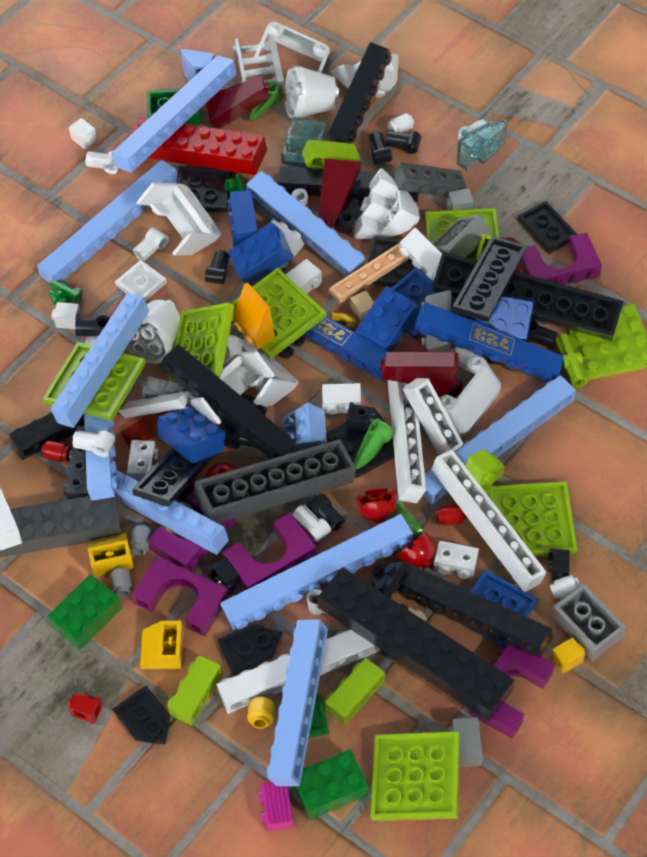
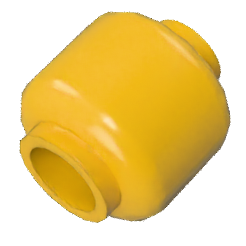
M265 696L252 699L248 705V722L258 729L270 726L275 718L276 707L274 702Z

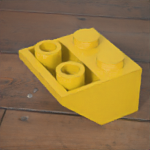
M126 533L87 541L94 577L110 574L117 567H124L128 570L134 569Z
M159 621L142 630L140 669H182L184 637L182 621Z

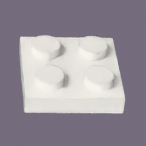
M142 260L115 281L116 286L126 294L128 292L142 296L145 301L167 283L165 277Z

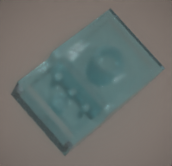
M294 117L281 153V164L311 168L306 166L302 150L307 140L324 141L327 122Z
M504 119L487 123L460 138L457 145L456 164L467 171L477 161L484 164L505 145L507 121Z

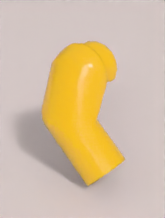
M332 313V320L346 322L345 327L348 329L355 328L356 319L349 314Z

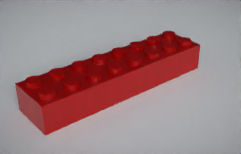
M138 117L127 138L149 118ZM183 124L148 158L256 175L268 149L264 135Z

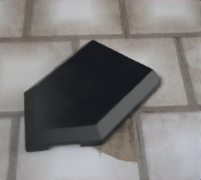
M255 623L219 638L218 643L232 673L235 675L272 659L282 632L273 631Z
M147 685L112 709L135 741L166 745L171 716Z

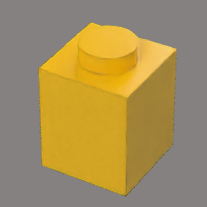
M572 637L552 649L551 659L560 672L564 674L583 663L585 649L581 643H577Z

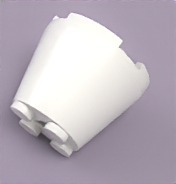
M300 66L289 68L285 81V90H287L285 108L290 118H300L335 110V98L339 95V87L335 86V77Z
M153 300L147 304L149 313L126 347L129 352L133 351L138 356L144 358L147 363L155 364L162 362L163 358L173 347L179 327L180 314L175 308V304L170 300Z

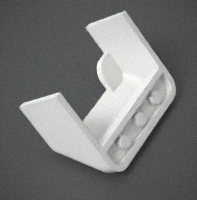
M271 22L264 32L253 60L257 61L265 40L268 38L320 61L321 64L317 72L321 73L330 50L322 42L277 22Z
M152 182L137 201L138 205H150L156 215L167 216L183 238L179 246L174 250V255H194L221 236V231L193 192L184 184Z
M229 335L224 363L239 352L257 351L275 375L272 378H264V383L255 388L258 391L257 397L254 400L255 404L265 407L273 406L295 389L299 383L298 380L274 358L270 360L260 349L257 350L253 345L250 346L244 337Z
M456 347L455 352L458 353V366L475 376L457 399L449 395H443L439 399L459 436L464 437L472 431L499 395L501 382L483 357L475 355L467 349Z
M252 351L239 352L229 358L223 364V371L219 378L241 395L248 388H258L264 383V378H272L275 375L259 353ZM191 393L189 394L187 405L191 406L212 423H221L222 419L215 414L204 398H194Z

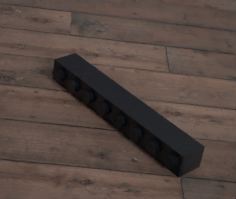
M280 167L278 185H282L290 195L296 189H304L308 196L321 197L324 169ZM360 171L349 198H368L370 194L369 184L377 172ZM388 173L394 179L393 173ZM408 191L414 202H418L419 193Z
M179 344L163 358L160 368L165 374L170 375L181 387L187 389L194 398H204L224 423L229 424L240 436L246 438L254 448L264 453L269 460L287 455L296 443L293 438Z
M406 563L408 568L396 587L398 594L405 598L410 597L422 606L427 605L439 614L449 615L457 622L462 621L474 630H481L487 633L493 639L503 640L510 647H518L530 656H537L539 658L543 656L553 639L552 628Z

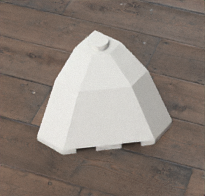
M391 53V62L384 70V78L377 85L376 98L384 96L385 92L391 90L397 82L398 54ZM361 62L355 65L343 64L332 70L331 74L349 89Z
M380 168L369 184L370 194L368 198H364L360 208L363 212L353 226L354 238L373 239V236L392 238L409 231L420 219L418 206L408 191L398 190L395 180Z

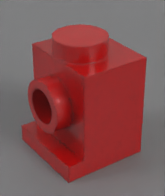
M75 693V696H71L68 707L73 717L95 724L102 710L103 703L99 696H96L94 699L89 694L84 693L81 695Z

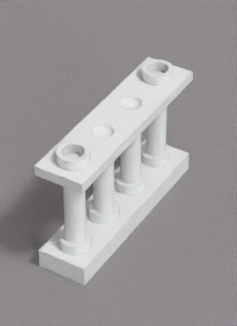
M235 39V46H232L233 55L237 56L242 82L246 81V77L271 74L274 77L264 81H268V83L272 81L277 82L281 92L285 93L276 42L268 39L261 51L266 50L269 53L265 56H258L257 61L253 60L254 57L242 59L241 53L256 52L259 44L240 47L238 39ZM264 62L272 63L267 68L245 71L243 66Z

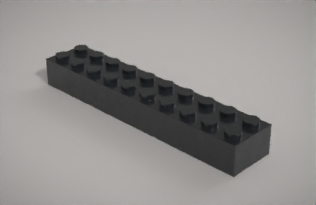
M442 252L432 285L433 292L451 291V297L457 298L478 261ZM515 272L503 294L535 300L532 319L610 341L613 340L624 302L520 272Z
M344 567L339 570L318 596L319 609L488 722H490L513 691L515 681L513 678Z

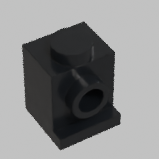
M350 402L346 417V428L367 431L376 417V413H373V407L354 405V402Z
M549 548L548 572H551V580L555 581L568 576L570 550Z
M226 557L208 567L211 579H214L215 583H222L228 592L233 591L240 584L237 572Z

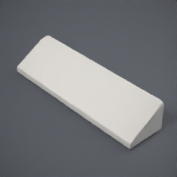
M184 391L129 401L118 412L125 418L182 409L186 406L190 392Z

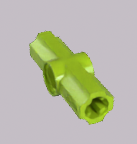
M567 333L560 334L559 337L555 338V344L559 354L564 356L561 368L563 371L566 370L571 386L580 388L587 384L588 381L583 369L581 353L576 350L571 335Z

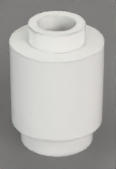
M404 113L391 119L388 123L389 131L404 133L413 128L414 119L411 115Z
M572 574L549 584L555 600L559 598L560 600L564 599L580 587L578 578H573Z

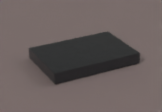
M547 201L540 203L517 217V220L548 254L569 244L570 236L578 235Z

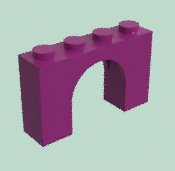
M586 232L570 236L568 248L574 259V263L571 266L554 268L547 265L543 261L537 246L532 245L527 247L520 267L523 274L566 285L599 277L602 264Z
M193 490L186 497V502L190 504L195 512L203 515ZM237 518L218 524L224 526L226 531L228 527H232L235 524ZM161 526L148 540L151 551L162 558L169 559L179 567L184 566L190 571L194 570L198 566L200 559L210 552L190 540L178 538Z
M290 512L273 522L274 532L287 549L285 555L277 562L262 564L253 560L240 542L222 551L223 558L226 557L237 572L239 583L244 590L254 587L317 555L316 546Z
M156 556L132 594L134 604L152 612L167 590L177 586L188 587L196 592L198 598L186 618L187 629L205 637L222 610L220 603L229 598L227 588L222 583H214L208 580L202 574L192 573L184 566L179 567L169 559H161Z
M503 645L498 654L500 658L497 662L493 661L491 664L508 676L522 677L544 689L552 676L555 667L554 663L543 657L530 656L524 650L518 647L513 648L509 645ZM506 703L502 704L490 722L469 709L468 711L469 715L478 717V720L511 739L515 736L524 719V713Z

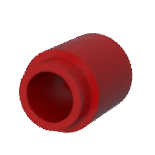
M48 440L46 443H43L41 454H43L44 459L68 462L71 447L67 446L66 443Z
M458 504L444 506L436 510L438 525H444V527L462 524L463 519H466V515Z

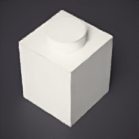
M82 118L69 127L71 139L83 149H86L97 140L95 128Z
M57 302L56 308L52 310V320L55 321L56 328L75 329L76 320L81 318L79 304Z

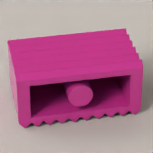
M272 782L261 783L262 791H258L259 803L264 804L265 811L261 812L262 824L267 825L268 831L294 827L288 786H276Z

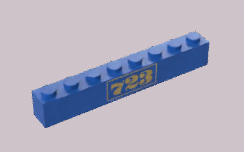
M427 302L419 310L414 329L420 331L421 334L436 337L439 341L454 344L460 349H467L475 355L485 356L493 362L503 363L509 368L521 370L527 375H534L545 382L556 379L560 375L564 357L560 354Z
M326 316L303 334L314 344H319L328 352L340 356L342 360L354 364L359 370H364L371 374L373 378L380 379L383 382L386 381L381 379L382 371L379 370L380 360L385 358L386 352L389 351Z

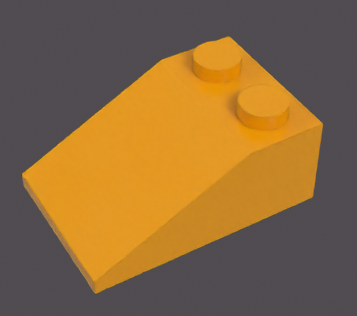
M245 283L233 314L235 321L233 325L238 333H243L246 342L258 350L275 338L271 311L267 303L249 283Z

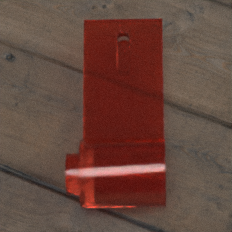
M175 410L147 414L122 431L121 435L129 449L131 448L132 440L147 441L155 436L158 431V417Z

